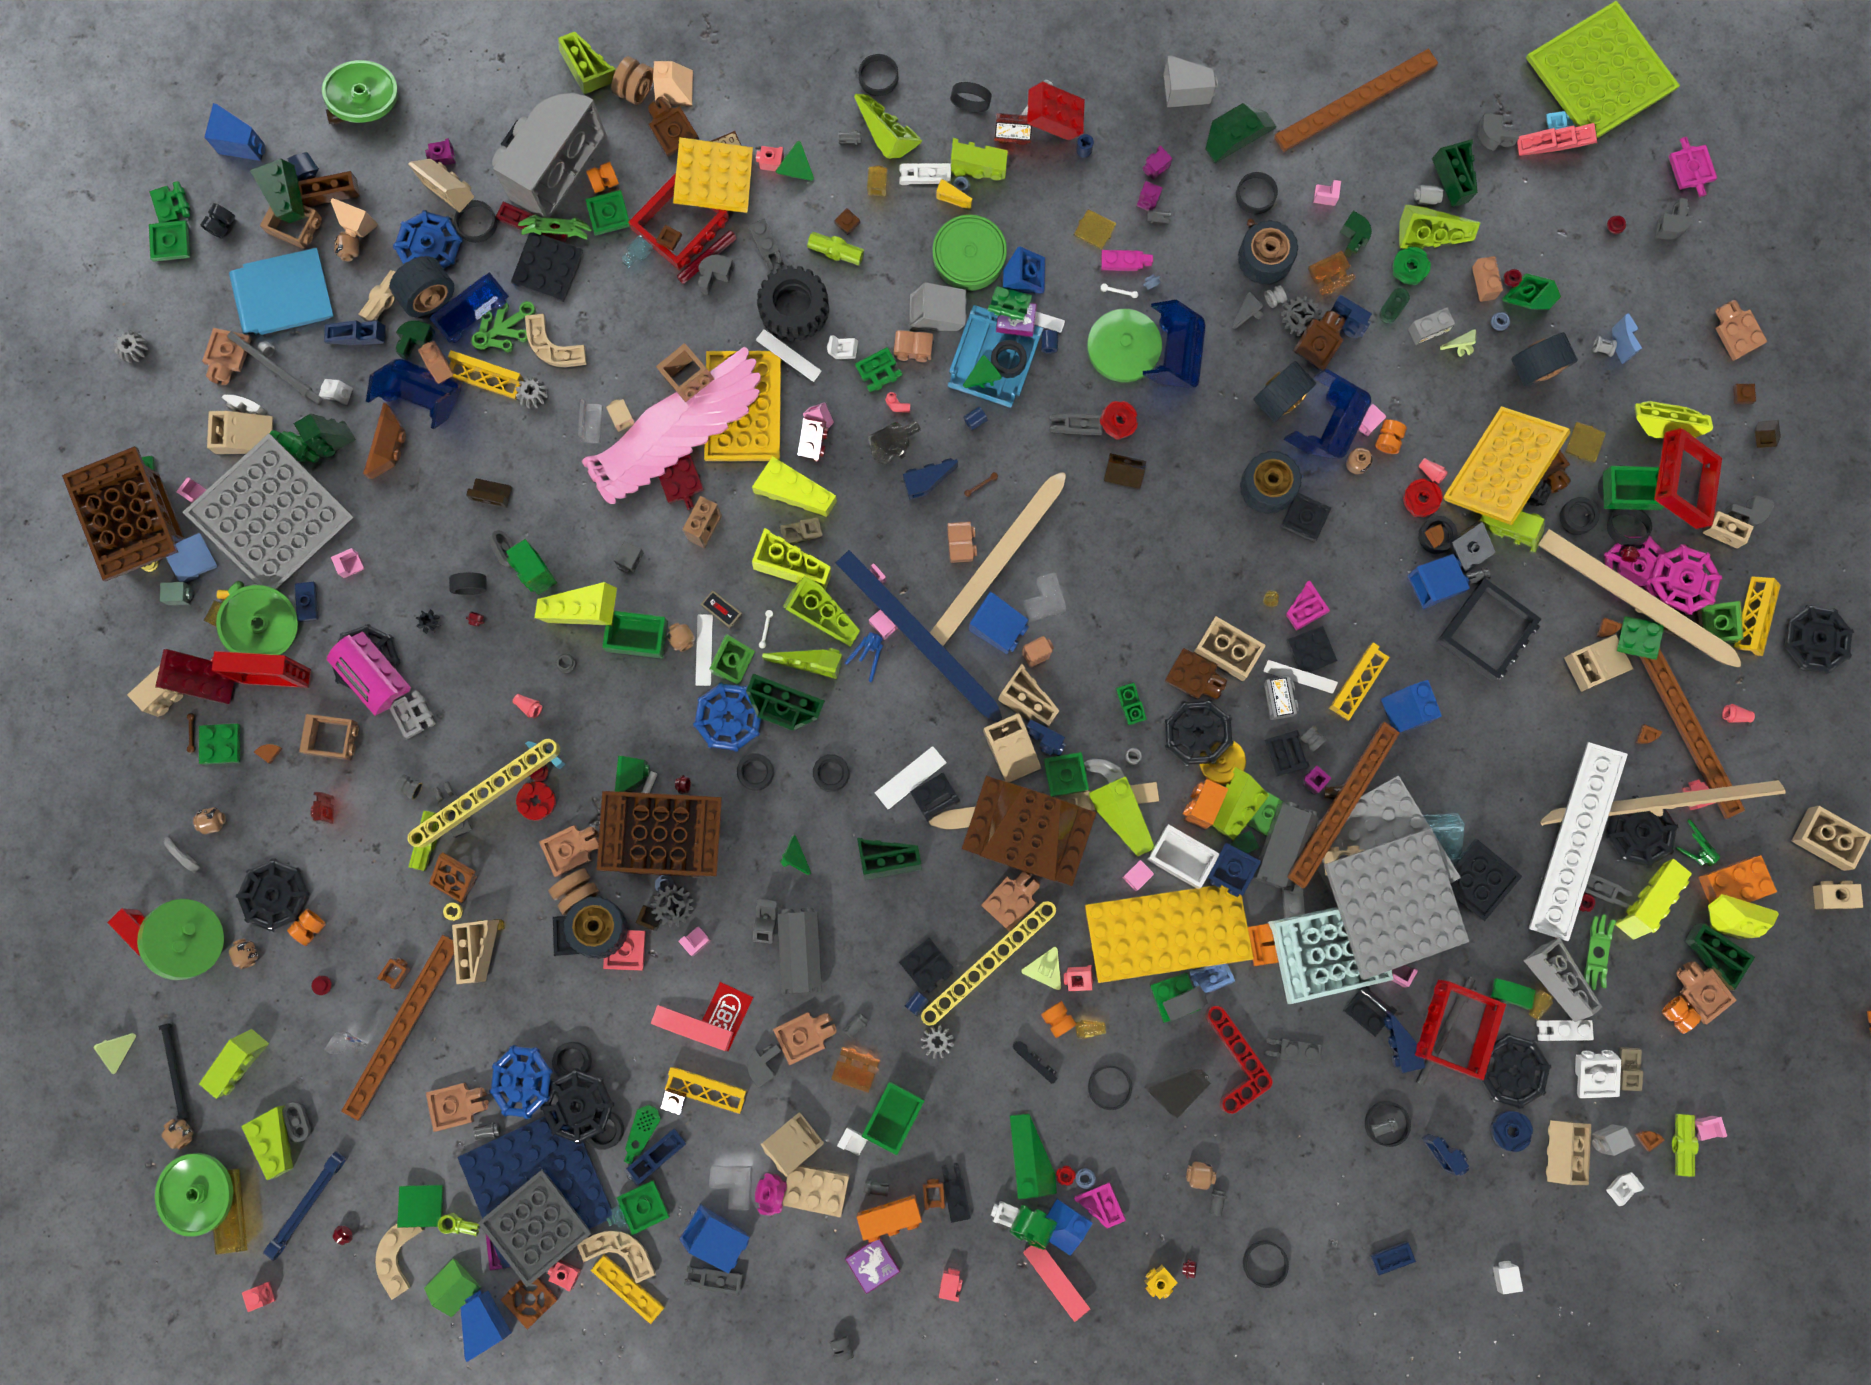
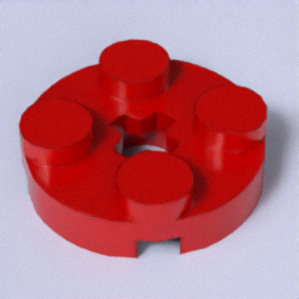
M1113 401L1103 409L1099 420L1106 433L1117 440L1130 436L1138 426V422L1136 423V410L1125 401ZM1121 416L1123 424L1118 423L1116 417Z
M1427 479L1413 481L1403 492L1404 505L1414 517H1428L1434 514L1439 509L1443 499L1440 487L1434 482L1427 481ZM1422 493L1423 496H1427L1425 502L1418 499L1420 497L1419 494Z
M542 782L526 783L517 794V810L527 819L533 821L542 820L554 811L556 806L555 794L548 785ZM535 796H538V799L541 800V803L536 804V806H533L531 800L532 798H535Z

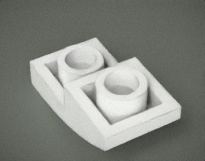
M223 395L221 397L227 402L226 406L234 412L239 410L244 413L246 410L250 414L265 415L267 412L255 402L240 396Z

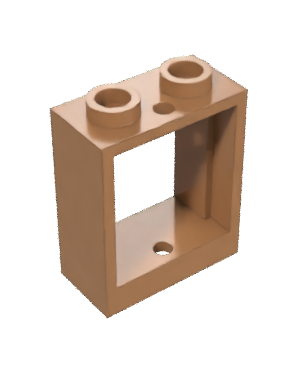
M303 205L305 216L309 217L297 239L276 230L281 219L277 218L271 207H269L260 227L267 234L306 250L307 246L312 242L315 230L320 227L322 218L316 210Z
M685 343L656 366L685 403L714 380L708 369ZM691 361H694L700 370L682 385L678 386L671 377Z
M702 496L699 497L682 529L688 541L706 548L722 518L718 505Z
M306 714L299 752L306 755L351 760L355 753L354 740L359 732L358 722L350 719ZM319 723L348 726L343 753L314 750Z

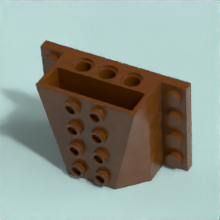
M136 446L62 475L103 581H109L178 553L176 543L185 538L160 474L144 465L139 449Z
M986 775L962 849L1013 868L1073 886L1097 812Z
M602 791L597 871L717 877L722 797Z

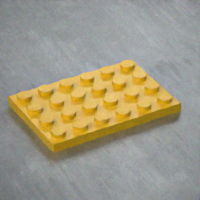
M706 351V368L709 372L738 351ZM749 351L746 360H756V366L752 373H759L761 375V381L755 387L760 393L757 399L747 407L749 409L748 414L739 420L727 423L729 428L721 434L709 436L704 448L705 461H770L772 456L780 461L781 358L773 352Z
M1501 406L1447 490L1444 500L1512 525L1569 436L1570 429Z

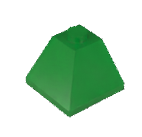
M1526 273L1522 277V281L1519 282V285L1513 287L1502 300L1503 302L1529 309L1549 310L1561 298V295L1554 280Z
M618 756L615 792H633L646 781V776L649 777L650 774L648 762L643 759Z

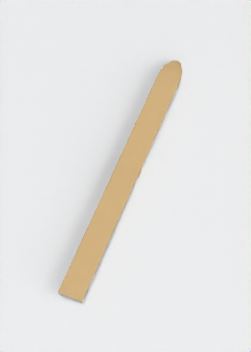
M1065 473L1051 476L1041 486L930 631V634L942 646L950 639L1059 496L1064 487Z
M1549 529L1539 542L1538 546L1633 606L1636 612L1644 613L1716 661L1729 666L1741 667V661L1736 651L1729 644Z
M1777 780L1613 801L1608 816L1651 811L1657 816H1663V809H1674L1683 806L1692 807L1699 804L1785 794L1786 790L1781 782ZM1566 808L1551 811L1541 820L1540 824L1543 826L1562 822Z
M1156 782L1130 786L1138 804L1159 801ZM1092 791L1055 797L1088 810H1095L1088 794ZM975 807L942 812L933 817L929 824L941 829L969 827Z

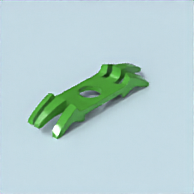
M536 214L518 223V226L529 225L522 229V235L530 232L541 235L542 232L568 234V237L579 236L587 239V234L580 229L587 231L592 229L587 223L575 217L567 220L542 218ZM553 223H557L560 225V227L557 229H553L550 227V225Z
M1602 914L1599 923L1598 917L1594 916L1590 927V942L1584 978L1588 985L1589 981L1591 982L1592 990H1596L1598 974L1600 975L1601 987L1607 988L1608 956L1616 920L1610 921L1604 934L1606 915ZM1597 946L1604 950V955L1601 958H1597L1593 954V950Z

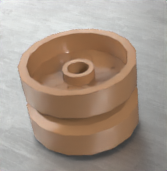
M630 56L625 57L618 65L613 76L612 93L621 98L626 97L627 101L635 105L641 104L651 89L654 69L646 64H640L638 60Z
M585 868L571 873L548 890L553 900L562 899L557 906L562 915H566L572 906L581 899L591 896L596 897L600 892L595 883H588L591 876Z

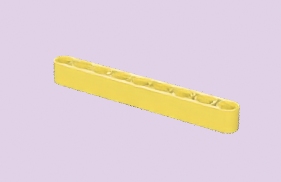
M551 739L541 741L414 828L408 834V842L414 847L424 848L556 758L560 753L559 744ZM553 744V751L546 753L547 745ZM537 755V762L531 765L529 762L530 757ZM520 766L521 773L514 776V768ZM503 777L505 783L503 786L498 787L497 781ZM487 788L488 796L486 798H482L481 792L483 789ZM471 800L472 806L466 810L465 802ZM451 811H454L456 814L455 819L450 821L448 815ZM438 822L439 829L433 832L432 825ZM421 833L423 839L417 844L416 836Z
M1048 901L1041 903L924 1009L921 1015L923 1023L929 1026L934 1025L1055 915V905ZM1044 905L1051 907L1052 914L1050 916L1042 914L1041 909ZM1033 918L1037 921L1036 929L1028 928V919ZM1019 931L1023 934L1021 942L1013 940L1012 935L1014 932ZM1002 944L1009 948L1006 956L998 953V947ZM985 958L993 959V968L986 969L984 967L983 961ZM971 971L979 973L980 978L977 982L969 980L968 976ZM957 984H962L965 987V993L961 996L954 993V987ZM943 997H947L951 1002L950 1007L947 1009H942L939 1005V1001ZM927 1011L935 1012L936 1019L933 1022L925 1020L924 1015Z

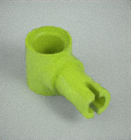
M455 1213L447 1214L438 1221V1229L444 1234L465 1233L475 1237L479 1234V1224L464 1221V1218H460ZM447 1218L453 1221L451 1229L445 1224Z

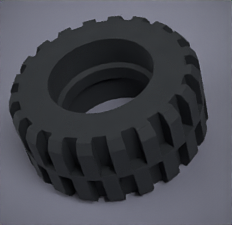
M792 265L787 266V269L784 270L781 267L776 269L777 273L775 274L772 272L768 274V280L762 281L761 288L758 289L757 306L765 328H768L772 335L777 334L778 338L782 340L787 337L789 341H795V338H799L802 341L805 340L807 335L809 337L814 336L815 330L820 331L822 329V322L826 323L827 313H829L828 294L824 283L821 282V278L818 275L814 276L813 271L810 269L804 271L802 266H797V269H795ZM800 291L810 298L811 304L801 315L791 317L777 311L776 303L778 299L787 292Z

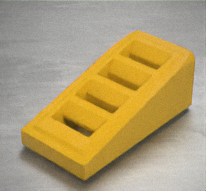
M940 180L936 194L937 199L971 210V197L947 181Z

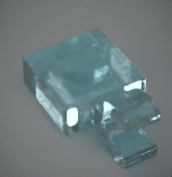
M639 235L627 247L628 253L621 259L623 264L629 268L636 259L642 262L654 250L653 246Z
M620 1205L612 1208L610 1217L606 1218L608 1225L617 1224L618 1228L626 1225L627 1222Z

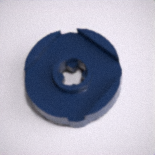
M1505 1111L1496 1116L1491 1123L1490 1128L1493 1140L1502 1149L1519 1152L1530 1145L1533 1127L1525 1115L1515 1111ZM1510 1126L1517 1129L1514 1137L1508 1135V1128Z

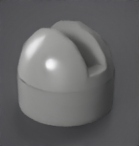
M262 341L258 345V351L268 358L275 352V347L267 341Z
M1136 748L1129 749L1125 756L1126 761L1130 765L1138 764L1142 757L1141 752Z

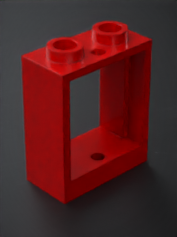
M121 908L107 923L140 956L137 943L138 932L146 917L139 910Z

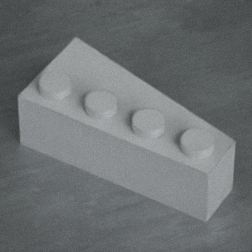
M1560 938L1540 946L1523 960L1574 1022L1593 1016L1602 1008Z

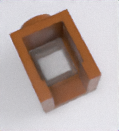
M399 957L397 960L390 958L377 979L387 982L391 985L390 988L399 989L411 969L407 967L408 962Z
M928 1179L927 1183L923 1184L925 1210L935 1207L944 1209L943 1182H939V1179Z

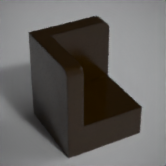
M1779 420L1758 422L1755 429L1757 448L1778 446L1781 438Z
M643 905L636 924L657 931L661 919L656 921L654 918L657 913H651L653 908Z

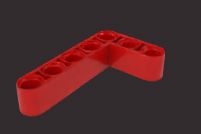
M1211 1006L1206 1010V1019L1248 1078L1220 1099L1221 1109L1229 1114H1234L1269 1090L1273 1082L1270 1074L1226 1011L1220 1006ZM1214 1009L1220 1012V1018L1216 1021L1211 1017V1012ZM1225 1026H1229L1232 1029L1229 1037L1223 1035V1028ZM1238 1042L1243 1045V1051L1239 1054L1234 1050V1046ZM1249 1059L1255 1062V1067L1252 1070H1248L1246 1067V1062ZM1260 1076L1266 1078V1084L1263 1087L1258 1085L1257 1080ZM1245 1087L1250 1089V1096L1248 1098H1243L1241 1095V1091ZM1228 1099H1233L1234 1107L1228 1110L1225 1102Z

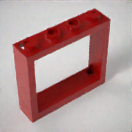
M675 173L628 223L633 232L680 271L686 264L689 265L691 258L695 254H699L708 241L710 242L714 239L716 232L720 228L725 227L729 216L726 210L713 209L717 215L678 256L674 255L666 247L658 244L656 238L643 227L674 196Z
M1683 428L1665 432L1654 500L1695 529L1712 526L1722 457ZM1683 450L1703 464L1697 507H1694L1677 495Z
M214 651V656L211 658V662H213L212 671L240 684L309 688L311 669L285 655Z
M1438 979L1431 1004L1428 1007V1014L1422 1027L1421 1037L1416 1047L1415 1056L1467 1076L1484 1080L1506 1004L1450 981ZM1451 991L1486 1005L1467 1068L1431 1055Z

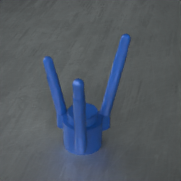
M869 632L868 636H864L859 646L845 661V664L848 665L863 646L865 649L859 661H863L868 651L874 652L876 649L869 682H872L880 651L883 647L881 644L883 639L879 635Z

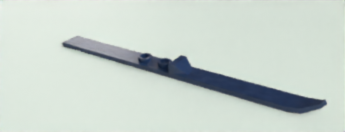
M850 550L835 562L915 645L916 649L920 650L981 714L996 722L1002 720L999 706L988 692Z

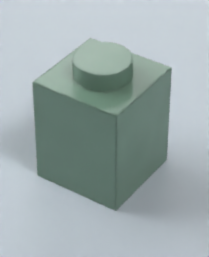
M184 582L160 583V602L166 605H190V599L193 596L190 585Z

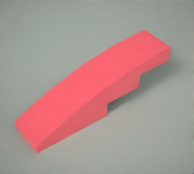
M1592 123L1557 130L1552 128L1519 136L1517 144L1519 156L1594 144L1597 143L1595 124Z
M657 1005L651 1021L652 1025L723 1051H727L733 1032L660 1005Z
M1030 1246L1023 1252L1074 1322L1091 1310L1046 1249L1042 1250Z

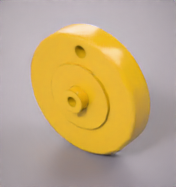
M1234 741L1233 746H1230L1219 757L1216 764L1199 765L1203 775L1208 780L1219 785H1227L1231 783L1235 775L1233 773L1235 767L1245 771L1246 756L1242 747ZM1217 742L1211 747L1210 751L1212 754L1221 745ZM1206 752L1200 753V756H1207Z

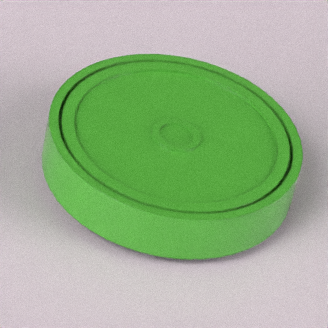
M962 215L946 222L937 232L933 242V263L939 276L952 287L968 291L982 289L992 284L1004 269L1007 253L1006 241L1001 230L990 220L977 215Z
M190 899L171 900L155 908L143 920L138 932V950L143 962L155 974L170 980L190 979L210 969L218 960L224 944L223 928L216 914L206 905Z

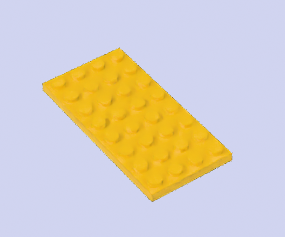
M1214 885L1201 887L1200 889L1194 888L1085 905L1097 982L1104 983L1253 960L1242 895L1239 894L1236 897L1228 893V888L1221 885L1219 888Z

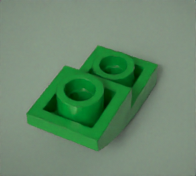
M1132 682L1116 687V693L1127 724L1132 725L1147 720L1135 683Z
M1496 978L1494 979L1491 998L1506 1004L1512 1003L1524 1009H1532L1536 990Z

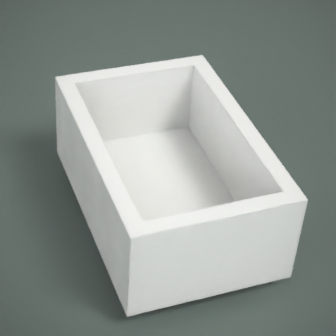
M1168 824L1147 860L1189 885L1200 889L1220 854Z

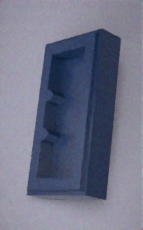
M314 581L296 583L297 620L299 622L318 620L316 583Z
M1407 1241L1370 1255L1378 1276L1416 1262L1410 1244Z

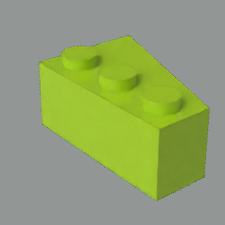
M575 31L558 38L559 51L583 94L612 83L616 69L604 61L600 54L598 55L592 50L591 46Z
M953 138L951 175L956 177L973 176L976 179L983 177L993 180L1005 179L1008 150L985 146L984 149L975 147L973 142H969L968 145L958 143V139Z
M253 1029L229 1039L199 1085L216 1099L224 1095L228 1096L234 1090V1085L243 1077L269 1043Z
M285 1105L277 1106L241 1126L266 1180L274 1179L293 1169L291 1147L288 1142L287 1128L282 1115Z

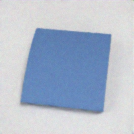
M1629 313L1612 328V338L1617 341L1615 350L1622 364L1629 361L1642 349L1634 336L1638 327Z
M200 533L176 543L178 553L166 557L178 582H189L199 578V574L217 568V564Z
M1228 964L1187 970L1194 987L1200 985L1205 994L1235 982Z

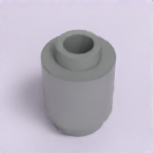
M1419 185L1418 189H1415L1414 200H1417V204L1436 205L1442 202L1443 189L1438 188V186Z

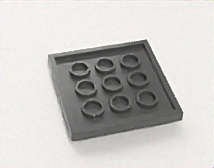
M543 1169L478 1222L526 1287L531 1285L592 1234Z

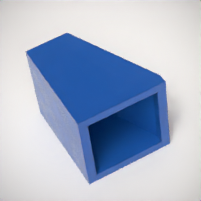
M213 103L204 138L218 154L261 161L266 147L253 128L218 104Z
M1454 554L1420 565L1408 575L1423 609L1460 595L1470 589L1469 580L1466 575H1463L1461 563L1458 558H1455Z
M989 592L971 620L969 631L1008 655L1010 650L1014 652L1019 644L1017 639L1020 635H1025L1029 626L1027 625L1028 619L994 593Z
M1429 680L1410 685L1381 698L1390 726L1400 733L1429 724L1442 717Z
M700 1204L679 1240L689 1254L729 1273L736 1266L740 1253L746 1249L750 1237L741 1228Z
M480 1290L465 1299L466 1304L461 1307L466 1362L499 1343L512 1333L488 1290L483 1294Z

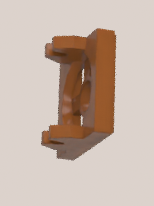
M442 852L438 857L429 884L463 903L468 892L475 885L474 881L477 879V876H475L476 871ZM446 865L452 867L451 871H444V869L447 867ZM457 871L464 875L465 883L459 880ZM447 875L453 876L455 883L449 882ZM456 885V886L460 887L461 889H460V890H455V889H452V887Z
M540 1278L532 1283L538 1286L534 1291H527L523 1287L525 1284L522 1280H519L500 1299L527 1330L559 1300ZM518 1291L522 1295V1303L516 1308L514 1298ZM541 1292L544 1293L545 1299L543 1307L538 1304V1295ZM531 1293L535 1296L536 1300L533 1305L525 1303L524 1298L526 1294ZM526 1307H532L537 1313L534 1315H525L521 1312Z

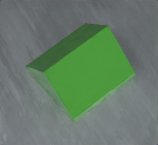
M1741 601L1708 605L1701 608L1703 628L1727 644H1734L1744 639Z
M725 635L709 669L712 674L739 685L755 651L731 636Z
M453 1258L426 1285L424 1290L433 1307L453 1317L466 1303L465 1299L475 1294L481 1286Z

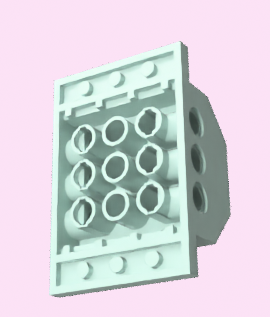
M1338 907L1268 922L1273 932L1287 1004H1294L1394 980L1392 970L1365 980L1361 979Z

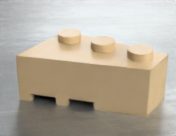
M1021 664L1001 692L998 700L1028 721L1031 719L1049 728L1059 710L1047 694L1036 684L1035 679L1028 674L1024 665Z
M499 920L452 925L456 984L486 982Z

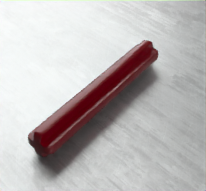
M729 230L677 275V279L682 284H685L699 272L698 267L706 257L720 254L736 240V235Z

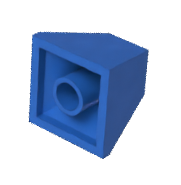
M1021 246L1017 247L1003 270V287L1021 293H1044L1045 257Z
M1056 1199L1046 1218L1057 1222L1049 1242L1070 1256L1083 1241L1093 1224L1090 1219L1059 1199Z

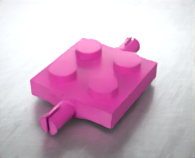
M1683 137L1680 139L1683 149L1671 153L1668 157L1679 190L1696 187L1699 197H1703L1707 194L1704 184L1715 181L1717 175L1707 146H1690L1688 137Z

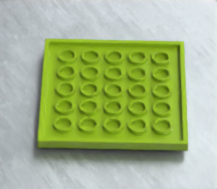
M1617 0L1526 56L1528 62L1574 125L1579 127L1594 123L1597 138L1680 87L1679 83Z

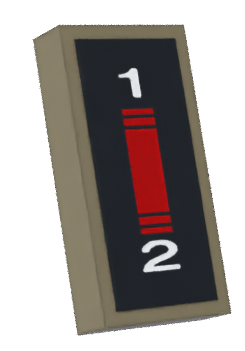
M713 590L700 604L729 629L742 616L741 612Z

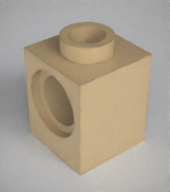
M623 399L614 400L609 406H606L618 432L634 424V420Z

